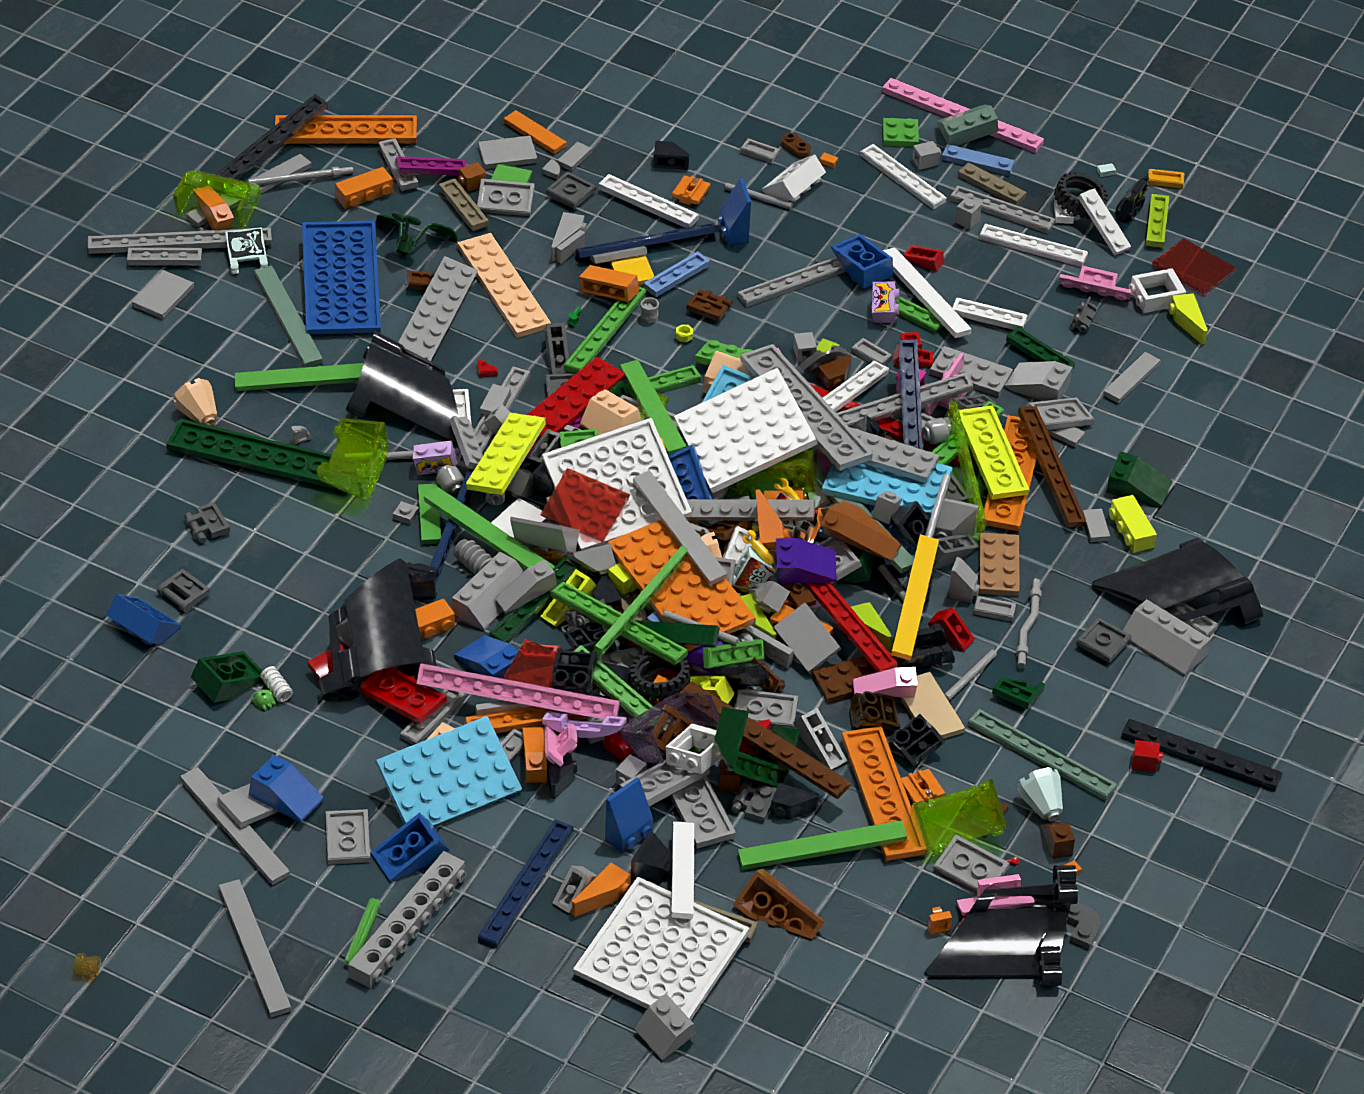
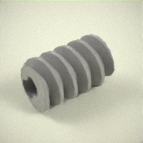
M461 540L453 552L455 558L475 575L493 559L484 549L476 545L473 540Z

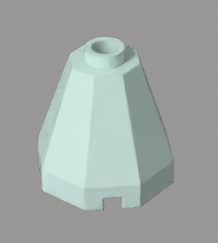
M1047 767L1032 771L1028 774L1029 779L1025 780L1023 777L1019 780L1016 788L1019 795L1042 819L1053 821L1060 817L1063 810L1060 775L1056 769L1053 771L1052 768Z

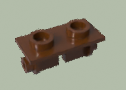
M753 657L751 663H762V669L769 671V679L761 687L770 693H775L776 690L782 691L786 687L785 681L776 674L774 675L763 661L760 662L756 657Z

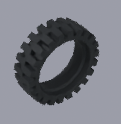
M1076 171L1075 173L1069 172L1062 175L1054 190V199L1057 200L1058 205H1062L1061 209H1067L1068 214L1072 212L1073 216L1077 217L1079 215L1082 219L1084 217L1090 219V216L1080 200L1072 196L1067 188H1077L1085 192L1095 188L1105 205L1108 200V192H1106L1107 190L1103 187L1102 183H1098L1096 178L1093 180L1091 175L1087 177L1086 173H1081L1080 175Z
M648 651L644 653L645 656L640 655L638 659L633 661V664L630 666L631 686L645 700L651 698V701L659 699V702L664 701V698L672 700V696L677 698L678 694L690 683V668L685 658L678 664L673 665L654 653L650 654ZM657 668L672 669L679 673L678 676L666 682L654 683L641 678L648 671Z

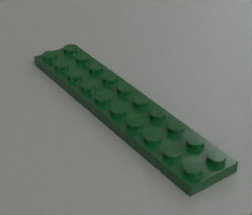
M184 419L179 420L166 443L167 450L343 492H348L361 467L360 461Z

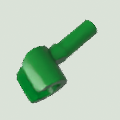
M578 306L573 313L570 312L568 314L570 318L567 321L568 324L578 325L580 317L577 315L581 311V307Z

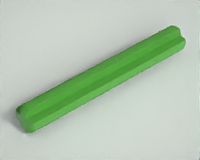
M369 899L345 958V965L347 967L365 945L380 908L379 899Z

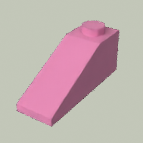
M893 668L853 679L854 695L855 693L870 691L873 694L879 693L894 697H913L917 689L916 668Z

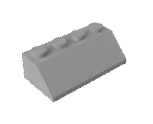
M499 552L452 597V611L455 613V616L485 631L504 612L495 598L524 571L515 559Z
M1147 599L1134 610L1123 629L1124 632L1132 636L1131 644L1182 676H1186L1208 655L1211 641L1209 637Z

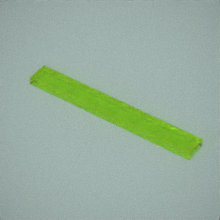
M949 401L948 417L952 427V434L969 503L978 505L976 532L984 533L986 517L958 404L956 401Z

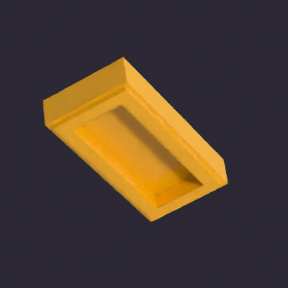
M1149 169L1148 185L1183 189V172Z

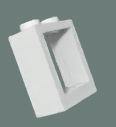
M1173 268L1132 276L1131 284H1129L1131 295L1135 297L1138 307L1140 306L1143 313L1168 309L1173 295L1186 294V290ZM1165 285L1168 290L1166 293L1150 296L1145 291L1146 288Z
M691 724L666 746L667 764L703 774L721 758L714 742L716 730ZM693 746L705 749L701 754L688 751Z

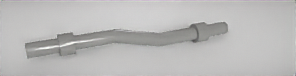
M1037 578L1033 579L1030 591L1031 613L1020 629L1019 645L1016 649L1018 657L1017 666L1021 669L1025 668L1026 657L1028 656L1027 633L1038 617L1039 601L1042 597L1040 580Z

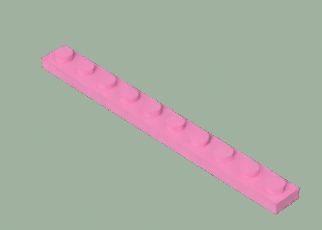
M892 78L882 88V93L945 118L970 110ZM999 120L998 132L990 134V136L1036 153L1044 144V138Z
M420 664L417 684L599 719H605L606 716L617 717L620 701L427 664Z

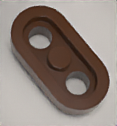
M791 132L782 135L781 146L798 158L810 156V144Z

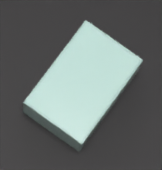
M1112 163L1097 166V172L1100 177L1116 174V169Z

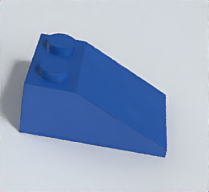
M743 178L739 179L721 207L720 216L717 218L718 225L722 227V237L726 239L727 245L749 243L751 199Z
M861 234L831 246V250L849 276L862 288L870 287L873 285V282L884 281L893 276V258Z
M486 635L454 654V658L475 674L507 680L508 676L524 672V655L511 644Z
M273 755L251 776L249 796L300 823L324 800V797L291 763L276 755Z
M637 777L606 799L605 840L622 854L628 849L634 848L638 842L647 837L650 831L653 832V817L641 781Z
M419 812L373 849L371 853L389 880L393 882L432 865L443 851L448 853L450 849L432 823Z

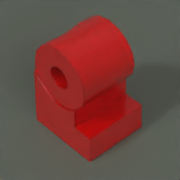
M623 728L616 733L604 736V748L621 760L637 751L635 741L623 733Z

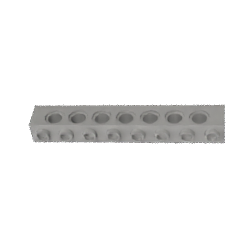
M445 851L442 852L348 964L349 978L368 988H371L375 982L381 980L385 970L392 967L395 958L405 951L410 940L417 937L420 928L430 921L431 915L441 908L446 897H450L456 885L465 879V861Z

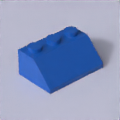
M116 594L106 613V616L112 619L111 622L120 627L124 626L127 628L126 632L133 636H140L142 638L141 641L150 646L152 644L161 645L182 626L138 597Z

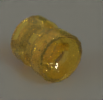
M77 953L74 960L73 973L78 975L85 973L89 977L96 978L101 966V957L95 955L87 957L85 953Z

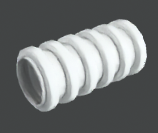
M268 667L261 673V679L270 691L273 692L277 701L284 702L292 696L293 690L275 667Z

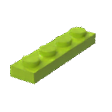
M1151 195L1146 246L1164 248L1169 196Z

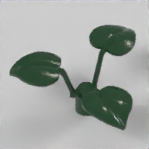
M392 212V217L378 214L375 225L390 224L399 226V239L396 251L404 255H410L412 246L416 247L417 242L427 229L450 236L456 242L458 239L457 233L451 227L432 223L431 225L427 224L417 238L413 240V236L408 234L409 223L419 226L421 221L413 216L403 215L399 212Z

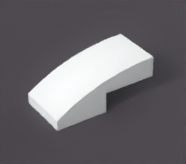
M1054 199L1055 223L1073 224V213L1068 214L1067 209H1061L1062 205H1058L1057 200Z

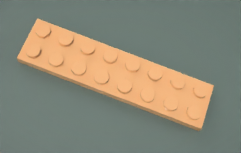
M491 233L458 242L459 251L469 266L478 270L476 277L517 338L543 331L546 324H551Z

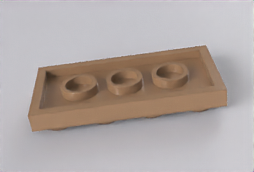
M980 533L979 594L1019 597V535Z

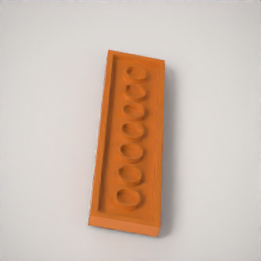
M276 115L275 125L288 115ZM318 115L283 144H375L394 138L398 143H417V115Z
M1008 415L1004 432L1030 489L1037 457L1020 417ZM988 493L981 525L1020 531L1028 495L992 500Z
M882 726L842 732V740L872 824L879 825L903 821L907 841L881 845L885 861L926 855L927 849Z

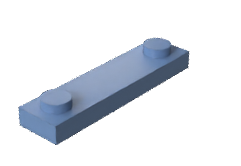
M947 144L942 154L943 161L964 166L969 162L982 170L1010 176L1015 160Z
M697 251L644 282V289H647L653 296L658 297L709 267L710 260Z

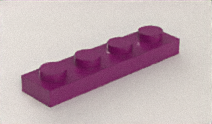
M397 156L395 159L398 173L459 176V168L467 166L465 159Z

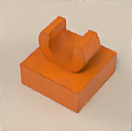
M940 907L932 908L933 914L929 915L928 921L930 935L950 931L952 922L950 911L942 912Z

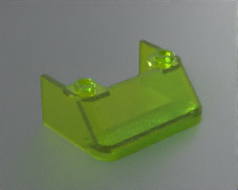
M191 170L183 175L173 194L177 214L181 215L194 189L210 185L217 194L241 199L236 212L240 229L245 228L261 197L259 185L204 171Z

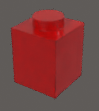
M1135 740L1132 769L1156 772L1157 764L1162 763L1163 752H1159L1160 743Z

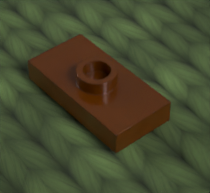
M408 270L406 274L408 288L427 290L435 273Z
M804 583L779 584L790 591L788 597L796 608L804 603L808 607L816 605L815 597Z

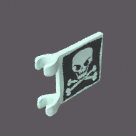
M262 227L225 232L231 274L239 273L238 262L259 259L260 268L268 267Z

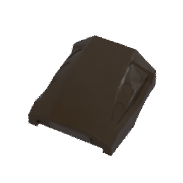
M870 691L855 693L850 707L852 726L857 728L882 726L883 730L891 731L900 729L901 726L898 724L895 707L896 698L879 693L873 694Z

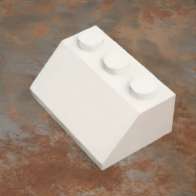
M812 155L790 165L761 190L771 197L794 202L800 198V193H805L811 189V184L818 183L826 171L816 155Z

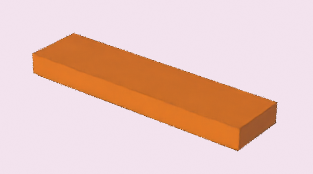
M517 110L504 118L506 125L524 136H531L533 142L554 155L567 147L566 141Z

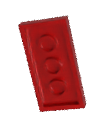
M395 668L376 672L360 685V693L418 724H422L447 702V697L443 693L429 686L417 684L416 679Z

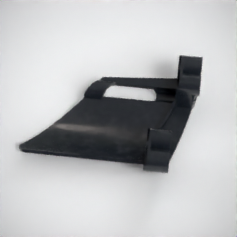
M374 331L372 341L364 352L363 359H365L357 387L347 404L346 411L359 418H363L366 412L369 413L372 404L375 403L457 443L449 421L452 415L459 417L450 381L445 377L444 368L406 349L395 340ZM402 353L431 366L432 370L404 357Z
M1198 537L1179 544V549L1099 578L1091 584L1092 587L1111 590L1142 603L1147 599L1183 622L1232 607L1237 608L1238 616L1241 615L1245 624L1263 618V611L1252 582L1247 577H1243L1221 553ZM1212 592L1219 594L1217 602L1186 614L1179 613L1174 608Z
M401 558L372 575L344 600L343 605L338 610L333 611L328 616L334 672L320 678L322 698L325 701H335L340 696L347 700L358 698L361 694V679L385 669L398 666L399 671L411 677L419 672L420 664L437 666L434 651L422 646L407 564ZM347 617L352 647L341 651L337 625Z
M1054 865L1052 884L984 890L961 925L924 973L929 978L1037 977L1039 986H1061V951L1071 905H1077L1076 866ZM996 896H1031L1034 899V905L1030 909H988Z

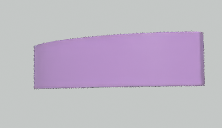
M548 711L542 719L543 724L560 733L571 723L577 728V737L597 738L611 735L620 731L627 722L625 717L606 716L602 723L568 720V712Z

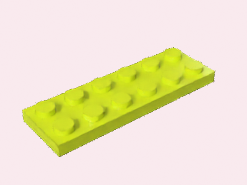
M986 406L957 410V419L991 499L1028 495L1029 487L994 407Z
M509 413L466 482L467 490L503 495L546 425L545 418Z

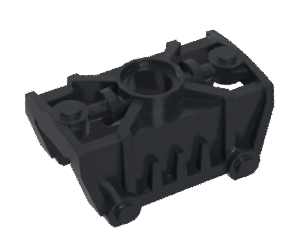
M933 624L931 628L919 629L917 631L911 660L892 656L897 661V668H920L932 665L943 666V663L949 662L955 663L953 651L947 642L945 632L940 624Z

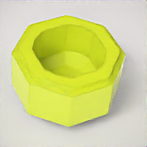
M689 325L678 326L676 328V339L680 342L692 340L693 328Z

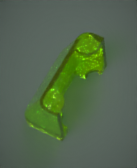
M340 418L338 425L334 428V436L337 438L336 447L329 463L322 462L318 466L317 476L322 482L360 499L369 500L389 452L385 423Z
M809 448L736 482L739 497L749 496L751 489L757 490V483L781 481L779 478L793 480L794 487L798 486V484L805 487L806 493L815 492L818 466L817 453L813 448Z
M993 779L982 782L983 784L977 785L978 787L974 785L962 791L933 800L929 799L927 803L919 801L912 804V810L927 853L932 852V855L943 853L944 848L949 845L955 835L969 841L992 834L993 837L1004 834V829L1008 825Z

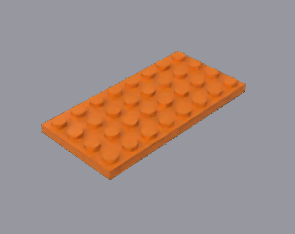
M661 520L608 541V544L611 543L613 555L641 592L681 547ZM687 554L683 563L649 601L663 622L676 623L663 618V613L667 610L704 625H717L720 627L719 631L727 634L756 623V617L727 579L710 586ZM680 644L688 652L700 647L697 645Z

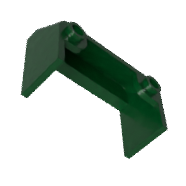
M722 707L714 742L728 770L777 787L779 783L786 784L790 769L757 748L754 756L739 752L749 711ZM773 725V733L796 747L799 729Z

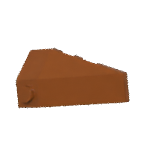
M842 501L829 508L820 523L826 535L893 562L902 546L861 507L846 501Z
M764 869L755 872L733 903L735 907L750 918L781 927L810 939L814 938L825 923L814 911Z

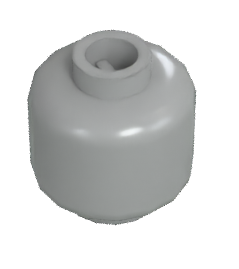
M944 418L927 421L922 429L924 439L933 445L949 440L952 433L951 424L947 423Z
M446 465L438 470L436 482L446 493L457 494L460 492L464 477L457 467Z

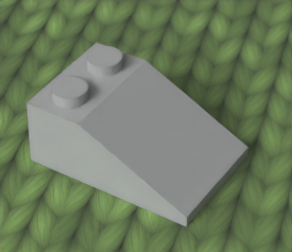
M1056 361L1019 363L1005 384V388L1040 401L1058 400L1062 398L1070 385L1073 367Z

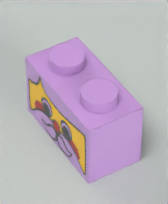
M895 281L873 282V323L896 322V315H899V304H896V300L900 299L899 289H896Z
M452 441L414 445L413 461L417 474L437 473L439 469L446 465L456 467V454Z

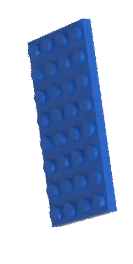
M375 220L302 222L306 333L310 335L374 333V331L381 333Z

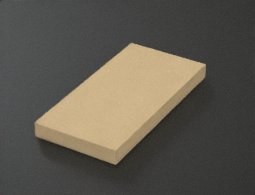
M930 672L917 676L915 696L899 697L912 719L921 714L944 739L965 733L964 725Z

